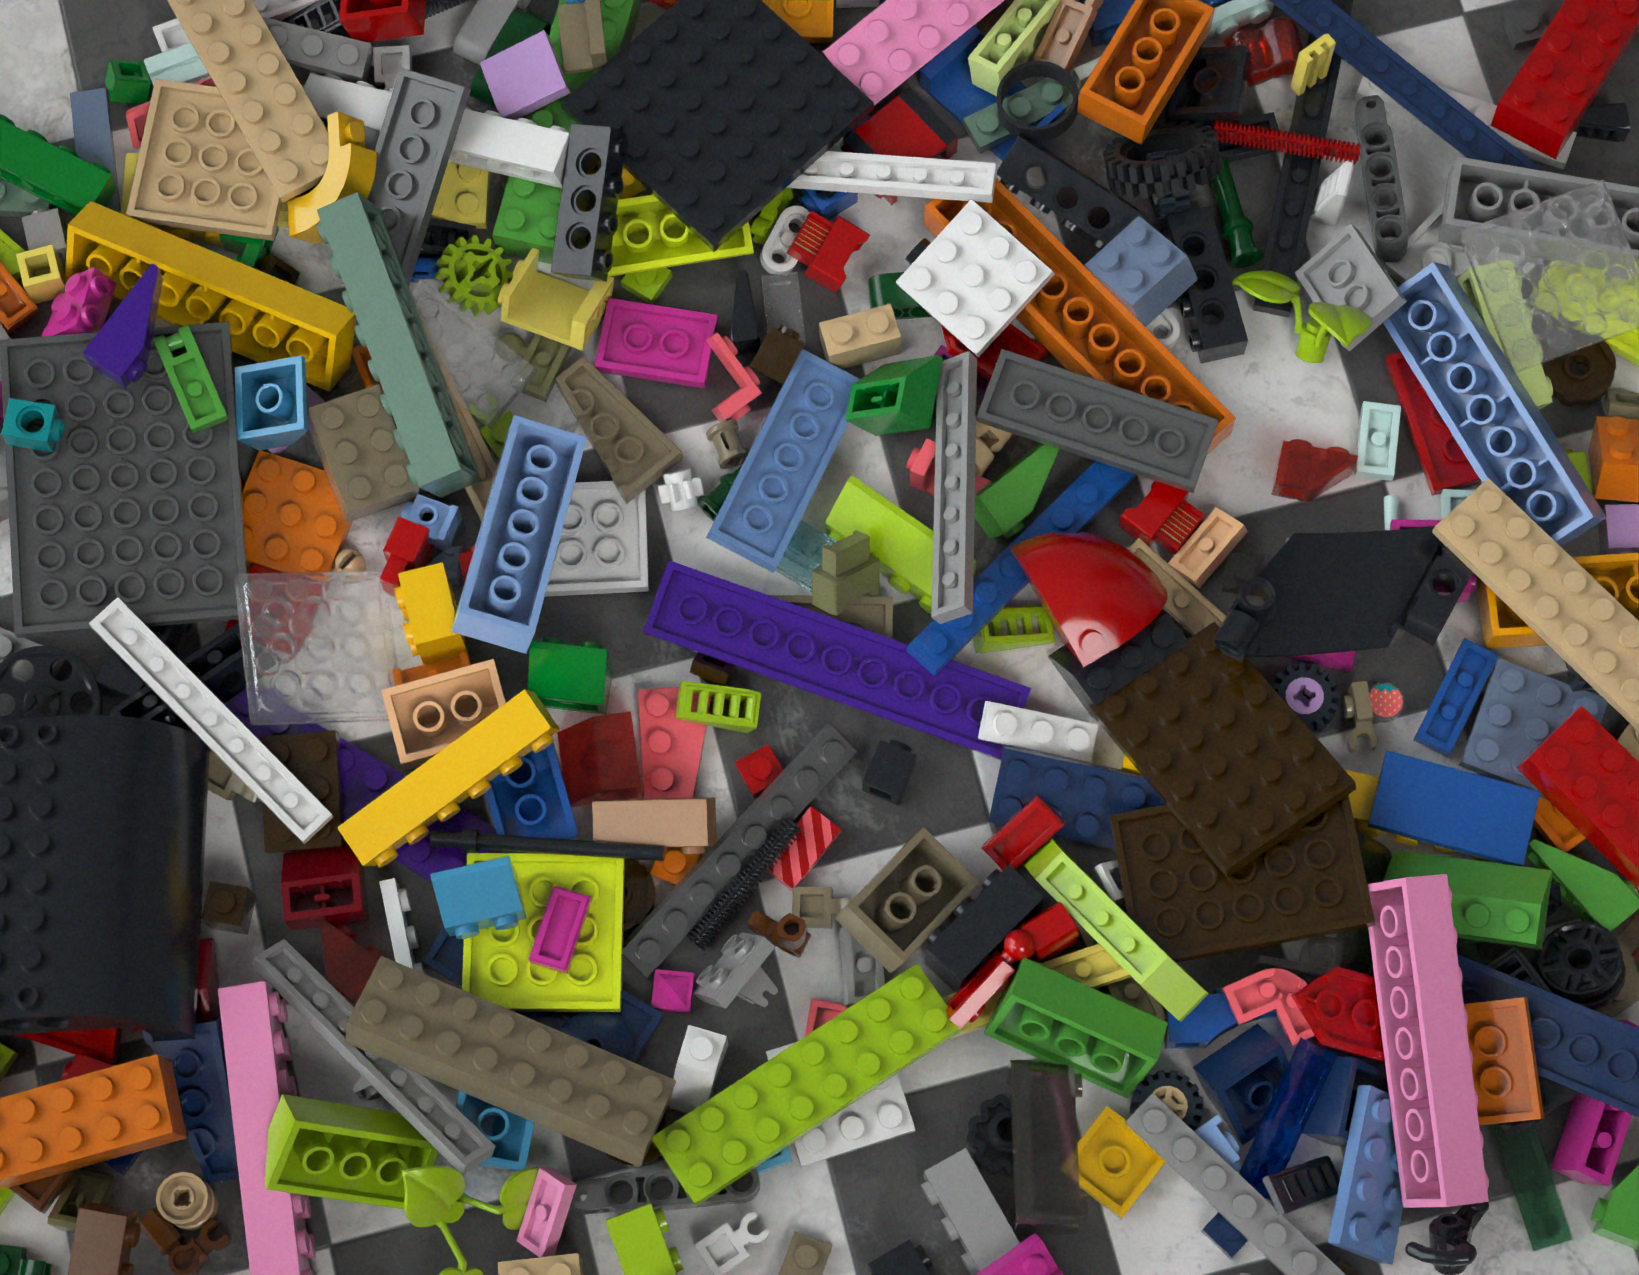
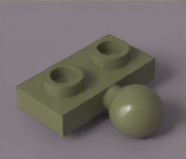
M512 332L501 335L495 345L496 353L502 360L506 362L522 360L511 382L512 389L544 402L547 401L556 383L555 378L559 376L573 348L538 334L534 335L528 347L518 334Z

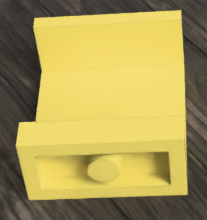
M532 248L525 260L520 259L517 262L510 284L504 283L498 296V304L502 305L500 321L583 351L605 314L608 298H612L614 277H607V282L595 281L590 290L538 272L539 250Z

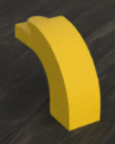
M341 112L327 115L329 160L322 180L308 194L287 201L289 237L312 244L321 243L323 240L317 229V223L321 221L317 209L356 192L368 199L375 177L377 152L365 148L364 121Z

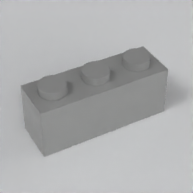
M966 1148L924 1171L923 1177L926 1182L921 1184V1188L932 1206L938 1203L946 1216L940 1220L951 1241L959 1239L966 1252L960 1257L970 1275H976L1020 1244Z

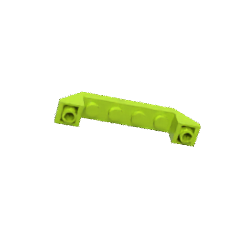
M1052 837L1022 863L1034 879L1057 902H1061L1067 912L1177 1020L1182 1022L1209 994L1182 966L1176 963L1076 864V861Z

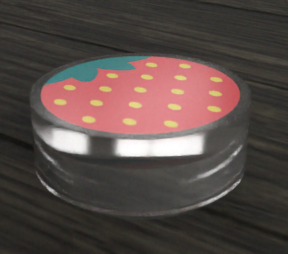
M1381 682L1370 688L1369 695L1373 720L1381 723L1395 720L1401 714L1405 704L1402 691L1396 685L1388 682Z

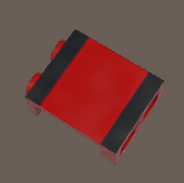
M908 87L843 140V152L934 159L941 155L944 159H949L957 153L958 136ZM874 194L880 199L884 197L891 205L897 202V196Z

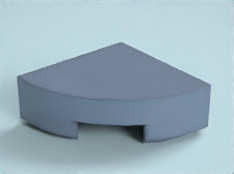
M452 546L444 549L442 553L434 557L426 566L443 562L451 584L461 586L462 572L458 554L464 553L463 546Z

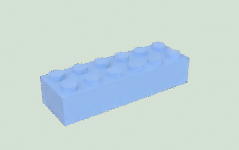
M517 415L513 416L505 437L451 632L526 654L537 627L587 437Z

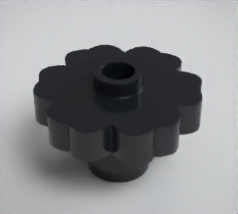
M1002 1094L995 1096L993 1099L983 1101L980 1106V1115L973 1116L968 1122L966 1141L970 1147L977 1149L974 1157L975 1162L979 1166L985 1167V1170L992 1175L998 1174L1004 1169L1009 1176L1016 1177L1022 1172L1033 1169L1035 1164L1034 1156L1042 1155L1045 1152L1048 1128L1044 1124L1037 1122L1040 1115L1038 1107L1030 1104L1024 1097H1017L1010 1102ZM1004 1130H1009L1014 1134V1141H1004L999 1137V1134Z

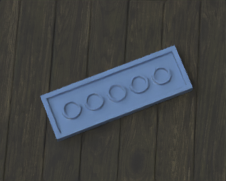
M804 349L801 350L706 536L707 539L774 573L849 423L845 418L851 386L859 381V378Z

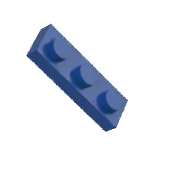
M1466 638L1463 639L1413 741L1449 757L1499 657L1498 654Z

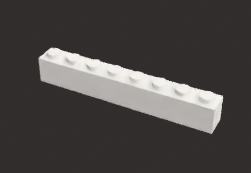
M310 73L303 89L327 131V115L335 112H341L363 120L364 126L381 131L394 88H389L386 91L377 89L364 81H357L355 84L344 81L333 74L320 76ZM466 106L448 162L562 188L570 132L560 126L546 128L538 126L533 121L525 118H518L516 121L504 118L501 114L487 110L485 113L473 111Z

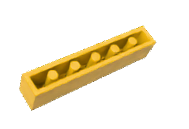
M524 689L337 828L363 866L377 865L381 868L398 856L396 850L408 842L410 845H413L428 835L429 830L427 827L438 819L444 822L460 811L458 804L470 796L472 799H475L487 792L492 787L489 782L501 773L503 776H507L517 770L523 764L521 758L533 750L534 753H538L554 742L552 735L558 732L560 728L536 693Z

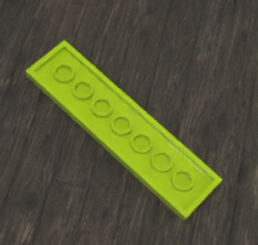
M917 963L654 1135L652 1142L695 1207H697L960 1033L962 1029L949 1020L945 1011L948 1007Z

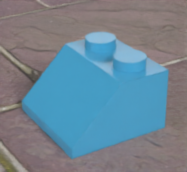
M304 356L234 367L237 441L257 450H265L293 445L308 431L306 362Z
M509 856L430 874L443 925L449 937L456 935V939H467L479 935L480 929L495 926V930H506L518 926L519 920L527 919L517 872Z
M459 1091L456 1108L495 1145L493 1155L479 1164L478 1167L509 1171L524 1169L534 1122Z

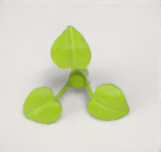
M1259 270L1241 274L1232 280V285L1240 286L1249 294L1270 303H1287L1291 301L1294 304L1296 318L1294 332L1300 334L1295 355L1303 361L1309 363L1323 362L1332 335L1344 344L1345 347H1348L1358 336L1371 328L1372 319L1363 311L1348 305L1337 306L1325 302L1310 304L1308 312L1313 318L1308 319L1307 323L1304 324L1301 298L1297 295L1300 292L1301 286L1283 274Z
M432 1165L402 1171L405 1188L404 1209L407 1219L416 1227L421 1228L436 1224L444 1234L458 1261V1269L454 1267L445 1268L439 1275H484L477 1267L467 1268V1261L447 1224L454 1223L462 1217L465 1210L464 1204L467 1203L496 1215L503 1213V1224L506 1228L510 1230L520 1229L539 1167L524 1168L511 1175L501 1189L499 1199L502 1205L498 1206L472 1198L464 1193L465 1179L453 1167Z

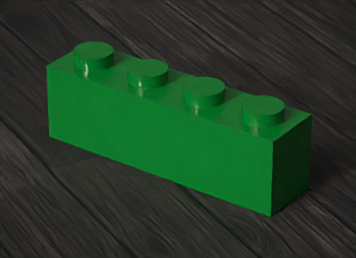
M0 114L1 179L75 216L90 201L104 207L107 206L117 190L112 173L107 167L95 161L90 164L80 159L79 155L72 149L63 145L58 148L48 143L47 139L40 133L28 129L26 132L16 127L11 119Z

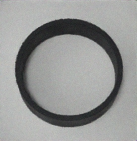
M1032 61L1021 64L1004 76L997 89L996 99L1000 121L1004 128L1017 138L1020 134H1023L1034 142L1054 139L1071 127L1078 114V93L1074 79L1064 68L1051 62ZM1031 77L1055 79L1063 83L1073 96V101L1068 111L1057 121L1044 126H1026L1012 120L1002 107L1003 100L1015 84Z

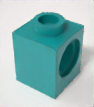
M9 398L1 435L7 445L53 452L55 442L62 440L65 421L61 418L55 405ZM41 419L44 421V425L39 431L34 433L26 431L28 423L32 420Z

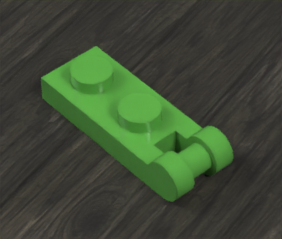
M185 325L178 328V333L168 337H164L162 334L152 339L191 431L195 434L229 419L190 327ZM185 346L187 353L173 358L171 352Z

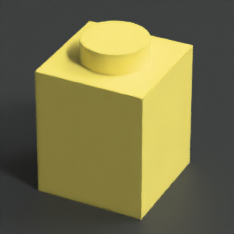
M53 245L16 254L23 287L35 304L55 299L59 294L66 292L64 289L66 282L63 262Z

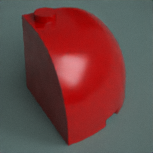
M1054 532L1027 539L1010 547L1011 552L1061 640L1083 667L1124 644L1142 631L1155 619L1167 601V590L1153 570L1134 552L1111 541L1109 538L1080 532V534H1057Z

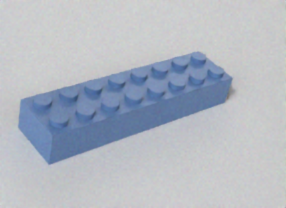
M1432 262L1400 285L1398 289L1407 302L1386 319L1383 324L1481 482L1483 483L1489 478L1560 547L1565 546L1606 519L1607 517L1449 266Z

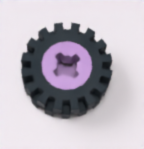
M1298 663L1295 668L1289 665L1283 673L1280 671L1276 675L1271 686L1313 734L1316 731L1322 732L1327 724H1330L1339 705L1337 704L1340 698L1339 691L1335 690L1337 683L1334 679L1331 681L1328 679L1330 673L1325 669L1322 673L1317 671L1318 665L1312 664L1310 668L1305 667V663ZM1303 692H1304L1305 695H1307L1308 697H1312V698H1311V699H1308L1306 696H1303Z

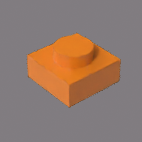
M667 847L664 861H655L650 875L652 878L675 887L700 860L701 854H682V847Z

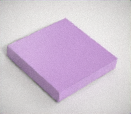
M545 30L480 62L497 111L504 118L517 120L571 93L551 40Z

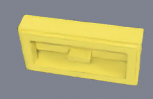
M1328 33L1299 52L1291 81V88L1298 96L1304 93L1306 85L1311 88L1316 84L1317 76L1321 80L1327 76L1336 42Z

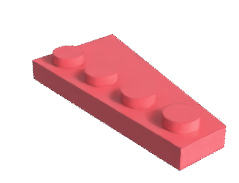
M679 687L638 690L644 799L694 798L696 781L702 759L707 725L675 719ZM693 693L691 712H697L699 694ZM711 696L708 698L707 714L710 712L711 701L713 700Z

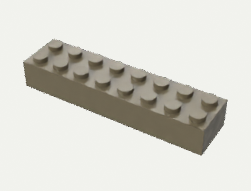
M380 956L346 1025L345 1042L638 1167H641L652 1139L671 1100L676 1080L383 956Z

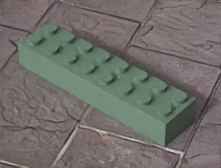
M356 192L317 209L321 221L317 223L318 232L323 242L330 245L333 256L329 258L335 275L337 278L342 277L346 288L342 292L343 300L348 310L356 315L359 325L355 326V332L363 347L367 346L372 359L368 360V367L375 381H380L385 394L380 396L386 413L389 416L393 415L397 429L393 430L394 437L399 448L402 451L406 450L410 464L406 465V469L412 483L442 498L482 481L380 208Z

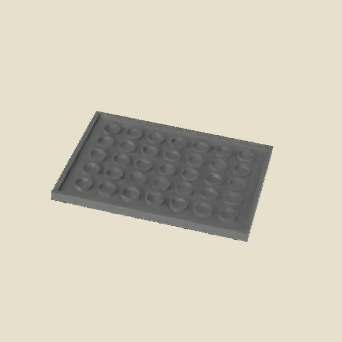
M229 322L189 325L229 419L195 434L191 431L153 339L149 358L146 362L148 364L146 371L138 381H131L126 389L89 365L83 354V351L98 332L0 340L3 418L5 419L8 400L13 398L55 405L61 418L65 421L62 440L55 442L53 452L10 446L5 442L14 621L17 638L95 632L89 623L117 597L147 627L251 618ZM185 325L154 328L152 338L162 334L164 337H168L178 333V328ZM184 346L172 351L171 354L175 358L187 353V350ZM41 419L32 420L28 423L26 431L30 433L39 431L43 427L44 421Z

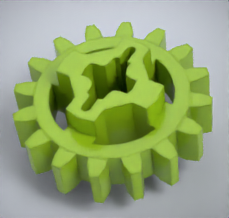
M473 235L468 241L463 237H459L453 244L450 243L442 251L444 255L436 261V265L442 269L434 277L444 282L438 291L439 293L448 292L450 297L447 300V304L451 305L454 302H458L460 304L459 312L462 314L468 308H471L473 316L477 317L483 311L490 315L497 307L501 308L502 305L498 304L500 290L504 283L509 284L513 279V272L507 271V267L512 263V260H503L500 257L504 250L502 247L497 248L495 251L490 248L491 239L489 238L480 244L477 235ZM477 270H480V273L477 276V278L473 282H471L470 279L472 278L474 273Z

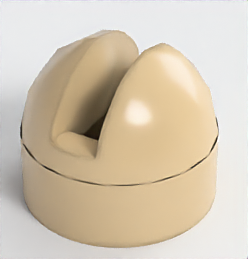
M345 549L337 555L335 569L343 580L356 581L364 575L366 562L360 552L354 549ZM352 556L355 557L344 570L341 568Z

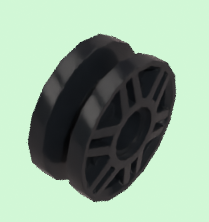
M1576 921L1561 925L1547 935L1543 942L1542 950L1539 949L1538 965L1541 977L1553 994L1594 1010L1604 1007L1614 1000L1624 986L1626 967L1618 939L1607 928L1596 923ZM1582 963L1589 964V966L1583 969L1574 968Z

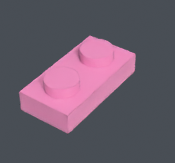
M552 1167L539 1168L516 1241L538 1257L554 1256L577 1184Z

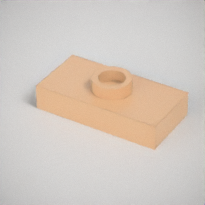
M1215 507L1168 564L1183 578L1200 589L1248 531L1244 524Z

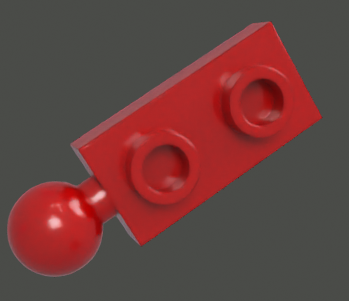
M1023 929L1011 931L1005 937L1004 951L1001 953L996 949L946 1003L948 1007L945 1011L949 1020L960 1029L967 1022L972 1023L978 1019L983 1013L988 999L994 993H1001L1010 984L1012 974L1015 971L1012 966L1014 962L1021 961L1023 958L1028 959L1033 955L1035 940L1028 931Z

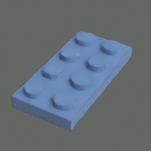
M1358 1085L1328 1243L1381 1264H1393L1403 1203L1389 1093L1370 1085Z

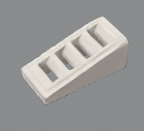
M1345 161L1315 189L1310 214L1311 221L1334 227L1338 223L1347 196L1354 168L1353 163Z

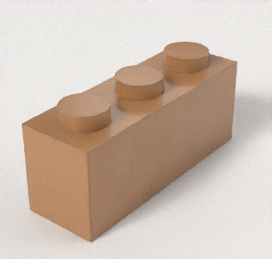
M715 797L592 801L593 841L665 845V854H667V847H682V854L705 853V846L717 844Z

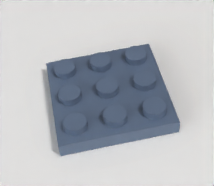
M1498 658L1459 766L1495 780L1539 791L1516 767L1579 707L1583 706L1601 724L1608 702L1603 697L1585 690L1573 692L1569 684ZM1540 792V796H1539V797L1544 798V799H1547V798Z

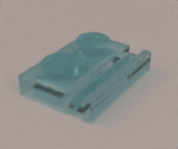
M800 520L775 571L812 592V570L822 565V546H830L838 541Z

